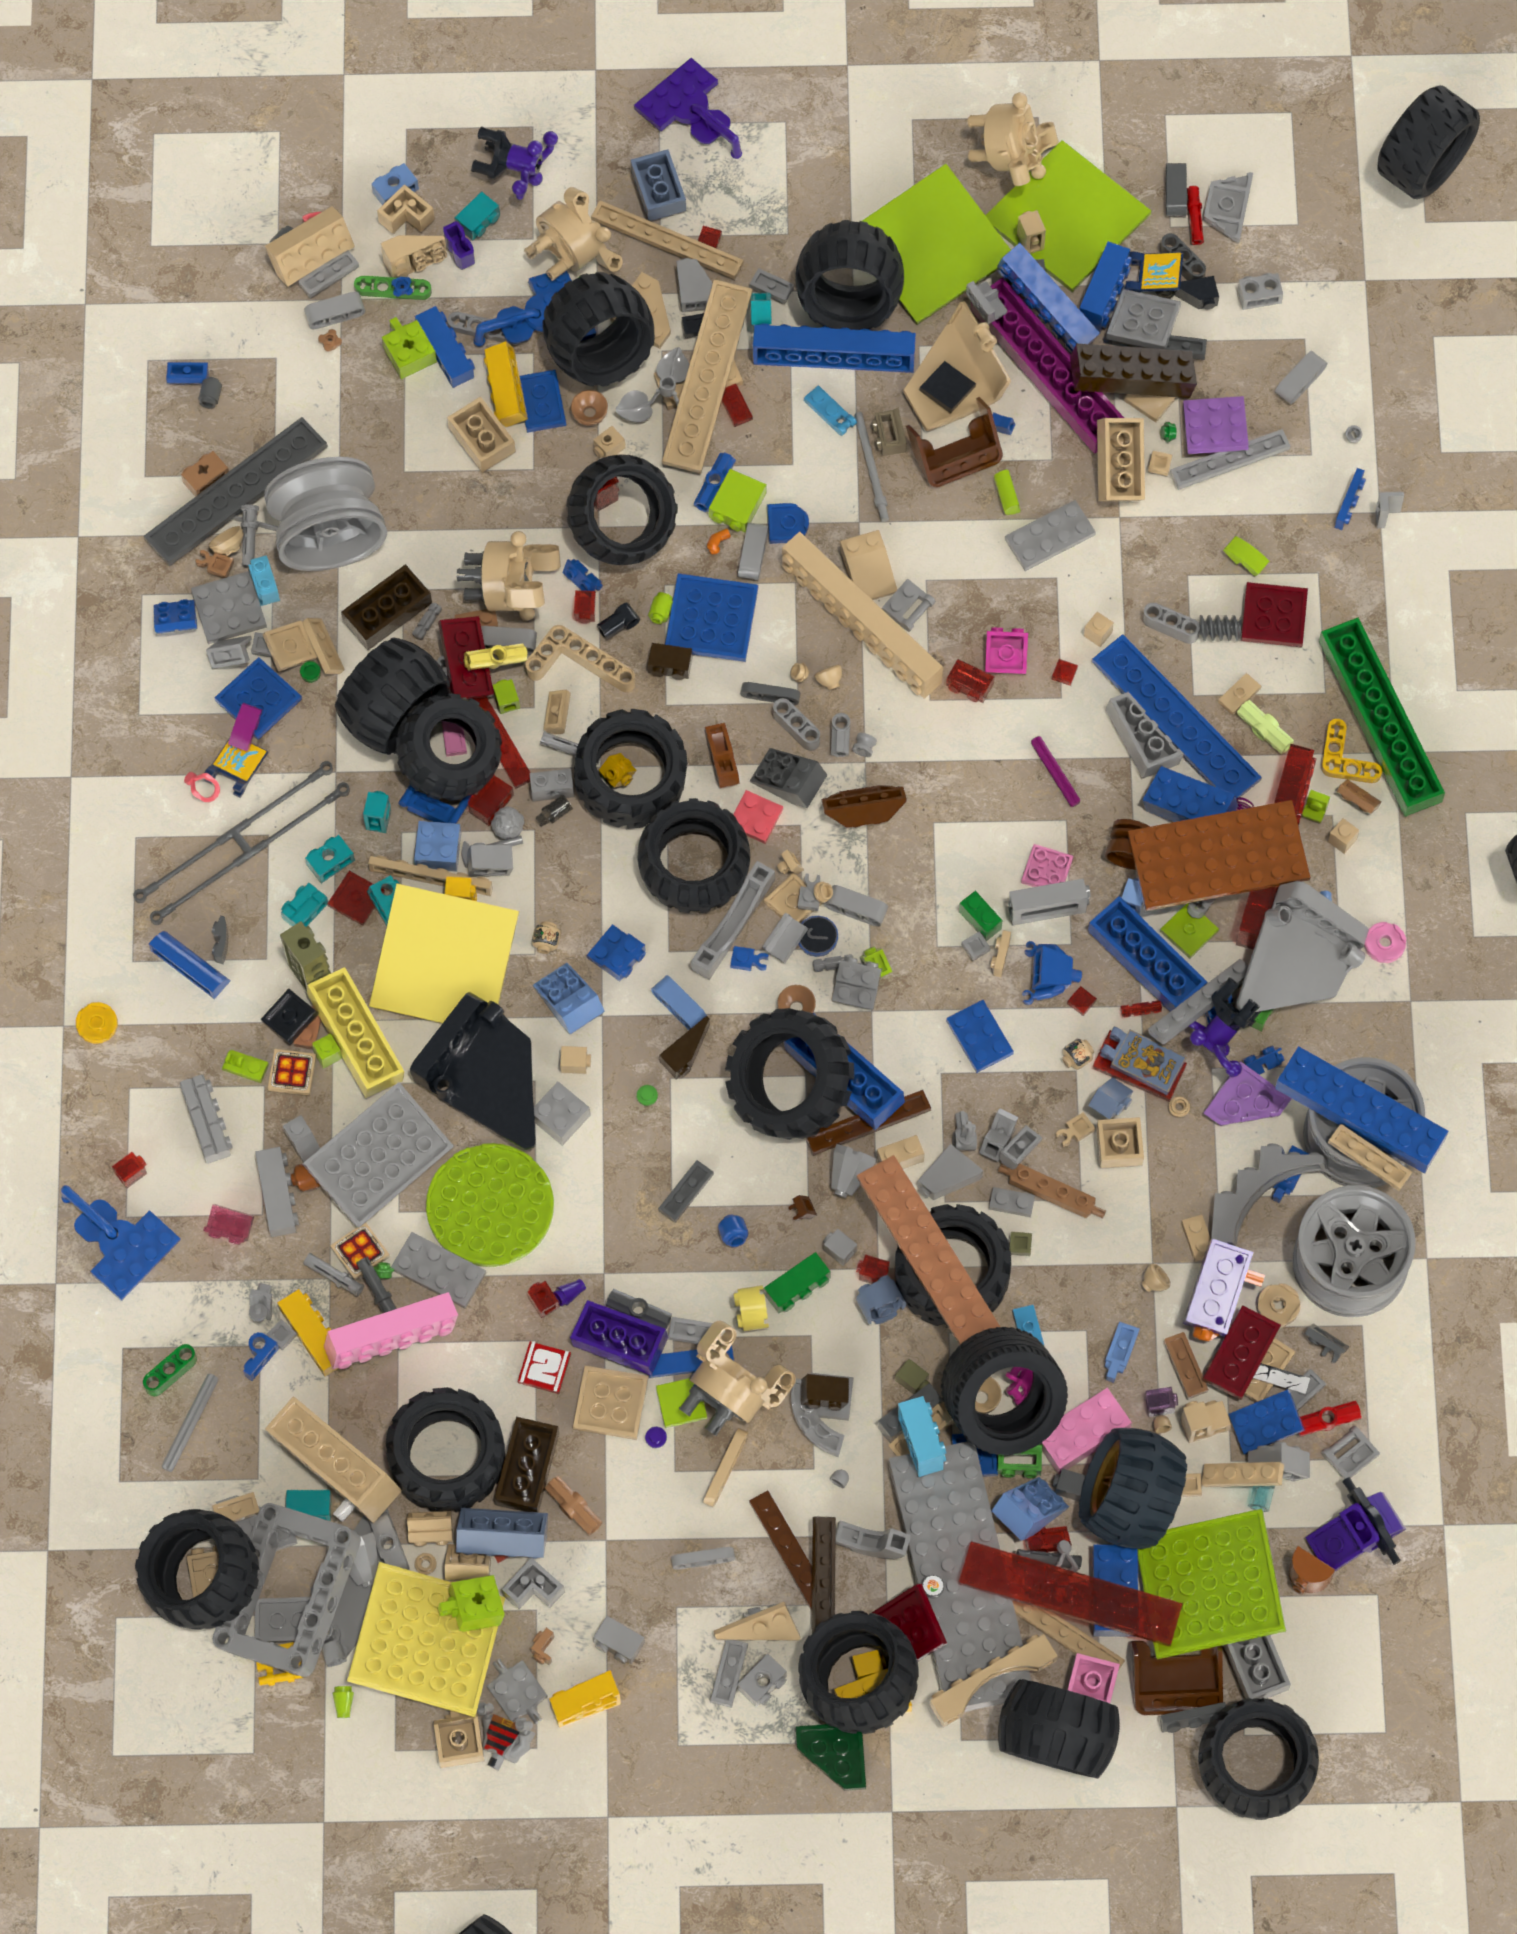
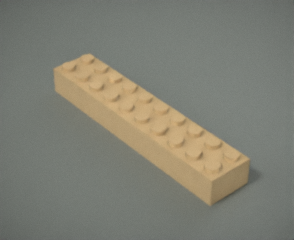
M801 532L796 534L782 547L783 569L788 574L792 573L802 587L806 586L814 599L823 602L826 610L831 614L834 613L844 627H849L859 641L863 640L871 653L880 656L883 664L888 668H892L901 681H906L916 695H921L925 699L942 684L943 666Z

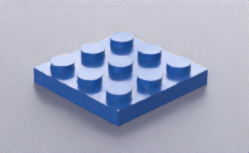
M259 657L214 697L215 701L234 719L237 718L243 703L262 709L258 728L254 731L253 735L257 740L302 700V696Z

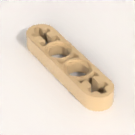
M740 1428L737 1429L705 1495L703 1503L711 1507L716 1505L749 1432Z

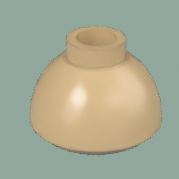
M839 664L815 673L814 677L821 685L826 686L828 690L840 686L839 681L842 677V667Z
M1152 1263L1148 1266L1144 1275V1281H1142L1143 1287L1148 1292L1152 1290L1164 1291L1170 1288L1171 1282L1165 1271L1157 1264Z

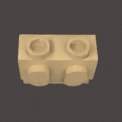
M216 1545L212 1546L213 1550L204 1551V1547L191 1549V1553L187 1554L193 1597L204 1592L212 1583L218 1570L219 1553Z

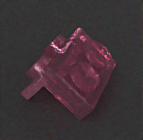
M213 1204L208 1223L204 1226L203 1231L209 1232L208 1236L220 1239L222 1236L229 1238L228 1242L240 1245L241 1242L244 1243L249 1239L254 1216Z

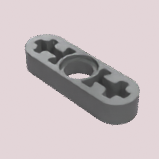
M744 682L742 683L740 695L748 699L773 703L778 699L784 698L793 705H798L801 693L792 688Z

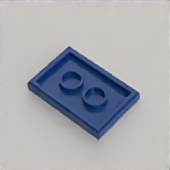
M556 369L521 375L520 381L528 420H525L527 433L567 426Z

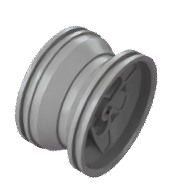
M349 457L314 459L283 471L267 485L264 492L267 510L273 518L281 521L276 532V546L282 563L290 568L303 571L330 570L360 561L371 555L384 543L387 537V528L379 508L369 500L374 492L375 482L372 471L366 463Z
M1369 1057L1349 1059L1335 1065L1338 1069L1384 1095L1385 1093L1388 1094L1395 1101L1425 1117V1105L1418 1086L1398 1066L1385 1060ZM1308 1109L1303 1129L1304 1144L1308 1153L1317 1152L1324 1155L1327 1161V1169L1320 1172L1325 1177L1342 1186L1360 1185L1376 1188L1388 1184L1330 1145L1328 1141L1339 1125ZM1378 1148L1383 1153H1385L1386 1155H1388L1404 1167L1407 1168L1409 1166L1405 1162Z
M1343 1186L1330 1190L1320 1196L1308 1208L1302 1219L1293 1251V1270L1302 1292L1317 1307L1342 1317L1368 1316L1387 1307L1402 1290L1415 1253V1233L1409 1216L1403 1207L1391 1196L1367 1186ZM1356 1213L1351 1221L1344 1214ZM1379 1222L1386 1231H1376L1377 1223ZM1323 1226L1327 1239L1314 1242L1317 1232ZM1342 1232L1345 1238L1339 1239L1335 1236V1233ZM1376 1245L1380 1248V1251L1373 1252L1370 1250V1246ZM1394 1254L1393 1264L1388 1271L1382 1259ZM1319 1264L1333 1267L1331 1278L1323 1272ZM1348 1267L1351 1273L1344 1274L1341 1268ZM1358 1277L1362 1278L1370 1284L1367 1286L1352 1287L1353 1283L1356 1281Z

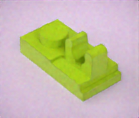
M229 1050L222 1070L262 1083L269 1063L234 1050Z

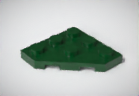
M828 1724L796 1726L797 1750L844 1791L866 1789L862 1732L857 1731L856 1734L847 1733Z

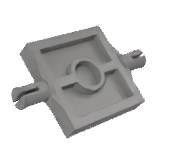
M501 1659L497 1660L501 1668L495 1661L493 1665L500 1674L487 1687L509 1719L514 1722L519 1717L528 1714L534 1724L539 1723L534 1715L539 1721L542 1718L536 1711V1708L548 1695L523 1660L508 1669Z

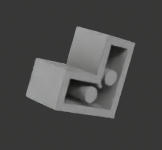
M1275 1442L1273 1446H1258L1256 1450L1248 1451V1463H1283V1479L1294 1482L1310 1478V1453L1301 1450L1300 1447H1290L1285 1442Z
M531 1557L502 1588V1593L508 1601L520 1610L533 1594L551 1608L565 1593L564 1586Z

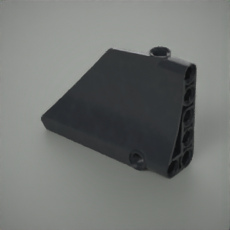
M468 992L413 1061L410 1067L413 1081L436 1094L440 1101L450 1105L524 1150L534 1148L536 1146L531 1039L504 1015L505 1011L500 1005L493 1001L487 1003L482 998Z

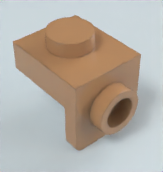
M547 1627L543 1632L539 1631L533 1640L534 1645L531 1647L533 1659L542 1665L544 1662L548 1665L552 1663L551 1657L544 1653L554 1639V1632Z

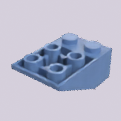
M565 963L533 984L534 989L569 1034H572L605 1012L598 995L568 963Z
M1038 1477L1003 1493L992 1509V1512L1023 1541L1035 1535L1067 1510L1069 1506L1061 1496L1057 1495L1049 1487L1046 1481Z

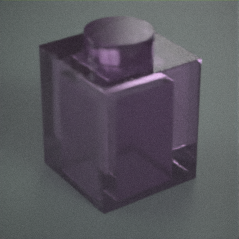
M1172 1387L1147 1390L1145 1393L1149 1417L1175 1412V1406H1178V1397L1176 1393L1172 1392Z

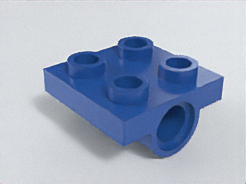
M183 599L178 602L155 604L154 628L156 634L175 632L176 629H179V631L197 629L194 600Z

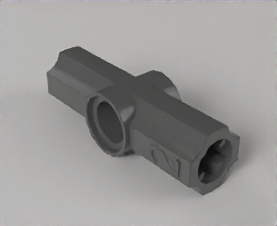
M614 1288L606 1302V1307L665 1329H667L672 1317V1313L648 1304L643 1298H634ZM639 1306L645 1309L640 1314L633 1311L634 1308Z

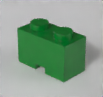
M976 890L959 903V913L969 924L971 923L975 927L977 932L982 934L986 941L1002 930L1003 920Z

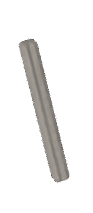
M207 1374L162 1464L164 1470L169 1472L174 1470L218 1382V1377L215 1375Z

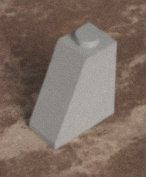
M684 258L676 261L682 313L705 310L713 283L697 259Z
M950 1144L920 1177L917 1183L918 1191L924 1197L936 1200L979 1181L983 1177V1170Z

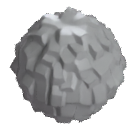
M506 806L494 814L491 825L496 836L508 839L520 835L525 821L523 815L518 813L516 809Z

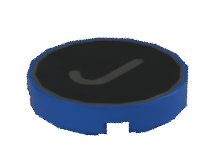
M811 916L803 920L801 924L806 926L808 930L798 945L807 955L821 957L834 950L838 942V930L830 919L823 916Z

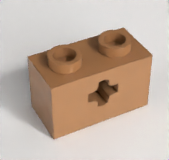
M212 451L209 454H204L193 466L185 468L181 476L184 485L196 497L228 473L229 470L216 453Z

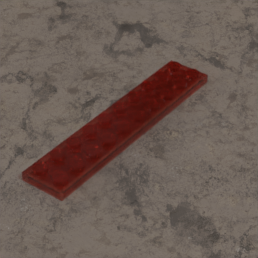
M972 1541L970 1542L958 1583L959 1585L1171 1647L1183 1604Z

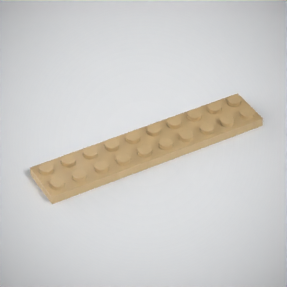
M714 279L662 464L702 473L753 289Z

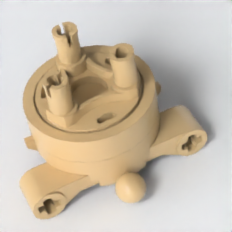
M1018 92L1014 94L1012 103L995 104L984 115H970L968 117V126L970 128L984 127V133L981 136V139L984 140L981 143L985 146V149L970 150L968 156L971 162L987 161L996 171H1010L1012 182L1015 186H1022L1030 182L1029 170H1031V175L1035 179H1041L1045 176L1046 168L1041 164L1043 160L1041 154L1059 142L1053 122H1045L1036 128L1031 107L1027 103V96L1024 93Z
M570 187L564 193L566 204L557 201L536 218V225L540 235L534 243L524 249V252L532 260L543 250L548 249L558 258L559 261L546 271V274L552 281L568 269L575 272L579 271L594 258H596L601 266L612 272L618 271L623 264L622 257L608 250L604 244L611 238V231L607 227H601L599 222H592L588 215L589 196L587 193L575 187Z

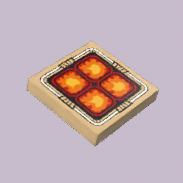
M274 1049L268 1091L310 1096L316 1054Z
M366 1222L361 1227L355 1228L330 1245L354 1280L363 1276L356 1264L359 1260L369 1257L374 1268L377 1266V1263L383 1262L390 1257V1254Z

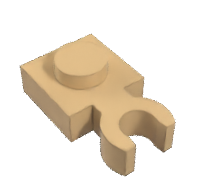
M1082 1112L1066 1122L1068 1129L1058 1130L1056 1138L1062 1135L1066 1136L1067 1139L1062 1142V1146L1066 1147L1070 1144L1072 1138L1079 1142L1093 1133L1095 1127L1085 1113Z

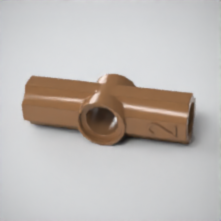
M559 1476L553 1478L545 1487L547 1493L559 1504L563 1513L570 1520H574L588 1536L599 1529L602 1521L591 1511L587 1502L578 1492H574Z

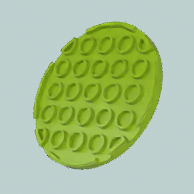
M486 1143L465 1148L441 1165L428 1189L426 1212L431 1231L444 1249L477 1266L497 1267L522 1259L541 1243L552 1222L554 1197L546 1173L531 1156L508 1145Z

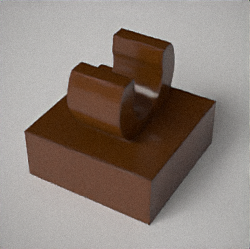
M798 1195L792 1199L794 1204L789 1206V1210L794 1211L797 1209L798 1211L793 1220L812 1219L817 1216L809 1196Z

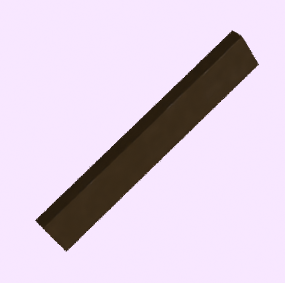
M813 1517L812 1634L816 1630V1626L822 1621L824 1623L835 1615L836 1517Z

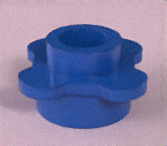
M398 277L392 280L394 296L400 297L404 294L411 295L413 293L409 277Z

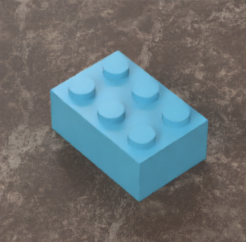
M923 1396L898 1403V1419L918 1477L943 1470V1465L946 1461L945 1445L943 1441L939 1442V1428L937 1423L932 1420L931 1415H933L931 1405L929 1402H925Z

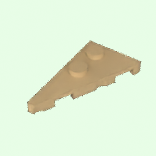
M785 1602L714 1630L716 1639H801Z

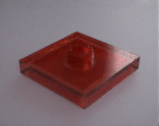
M349 870L327 903L328 907L363 926L375 909V905L367 893L369 886L373 885V883Z

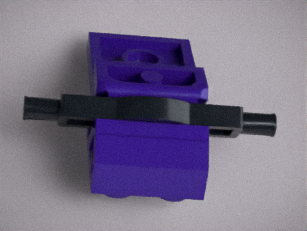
M1350 1477L1344 1479L1342 1482L1349 1492L1347 1497L1352 1505L1339 1513V1516L1305 1537L1317 1558L1337 1571L1363 1553H1371L1379 1548L1383 1555H1388L1393 1565L1398 1564L1401 1559L1394 1550L1396 1544L1392 1538L1405 1531L1406 1528L1384 1492H1378L1366 1497L1360 1487L1356 1488Z

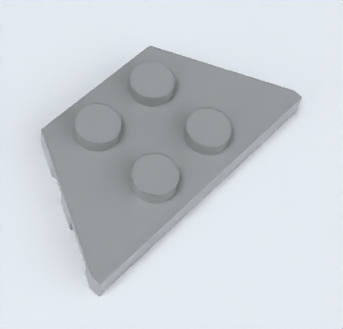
M1252 172L1238 178L1232 176L1225 180L1211 181L1203 220L1236 243L1240 242L1253 178Z

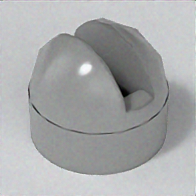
M1352 425L1347 428L1346 437L1348 441L1356 443L1361 440L1362 431L1360 427ZM1352 431L1355 432L1357 438L1354 439L1351 434Z
M840 1469L832 1474L830 1480L836 1486L845 1488L849 1481V1475L845 1470Z

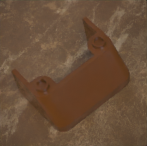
M980 397L976 398L981 416L974 418L969 423L968 431L970 436L934 450L933 445L928 440L921 439L920 435L910 425L906 426L913 454L927 482L931 486H943L996 465L1001 461L1003 452L991 408Z

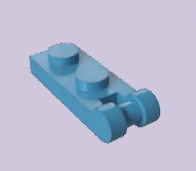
M819 385L804 397V402L840 436H843L849 427L857 424L856 419L851 414H848Z

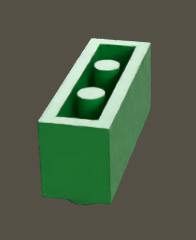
M814 1252L765 1286L764 1295L778 1314L782 1311L787 1312L795 1306V1302L808 1298L815 1288H822L827 1285L831 1278V1271L819 1255Z

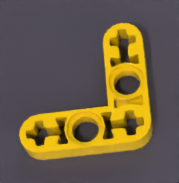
M1342 719L1331 720L1328 725L1322 762L1323 773L1328 777L1365 783L1378 782L1382 775V768L1379 764L1343 758L1347 726ZM1335 725H1338L1340 729L1338 738L1334 737ZM1335 743L1339 745L1340 750L1332 752L1328 746ZM1330 763H1334L1333 770H1329ZM1344 764L1342 772H1340V766ZM1353 765L1358 769V772L1350 774L1346 768ZM1362 767H1364V773L1363 775H1360ZM1371 769L1375 770L1376 774L1374 777L1370 776L1369 772Z

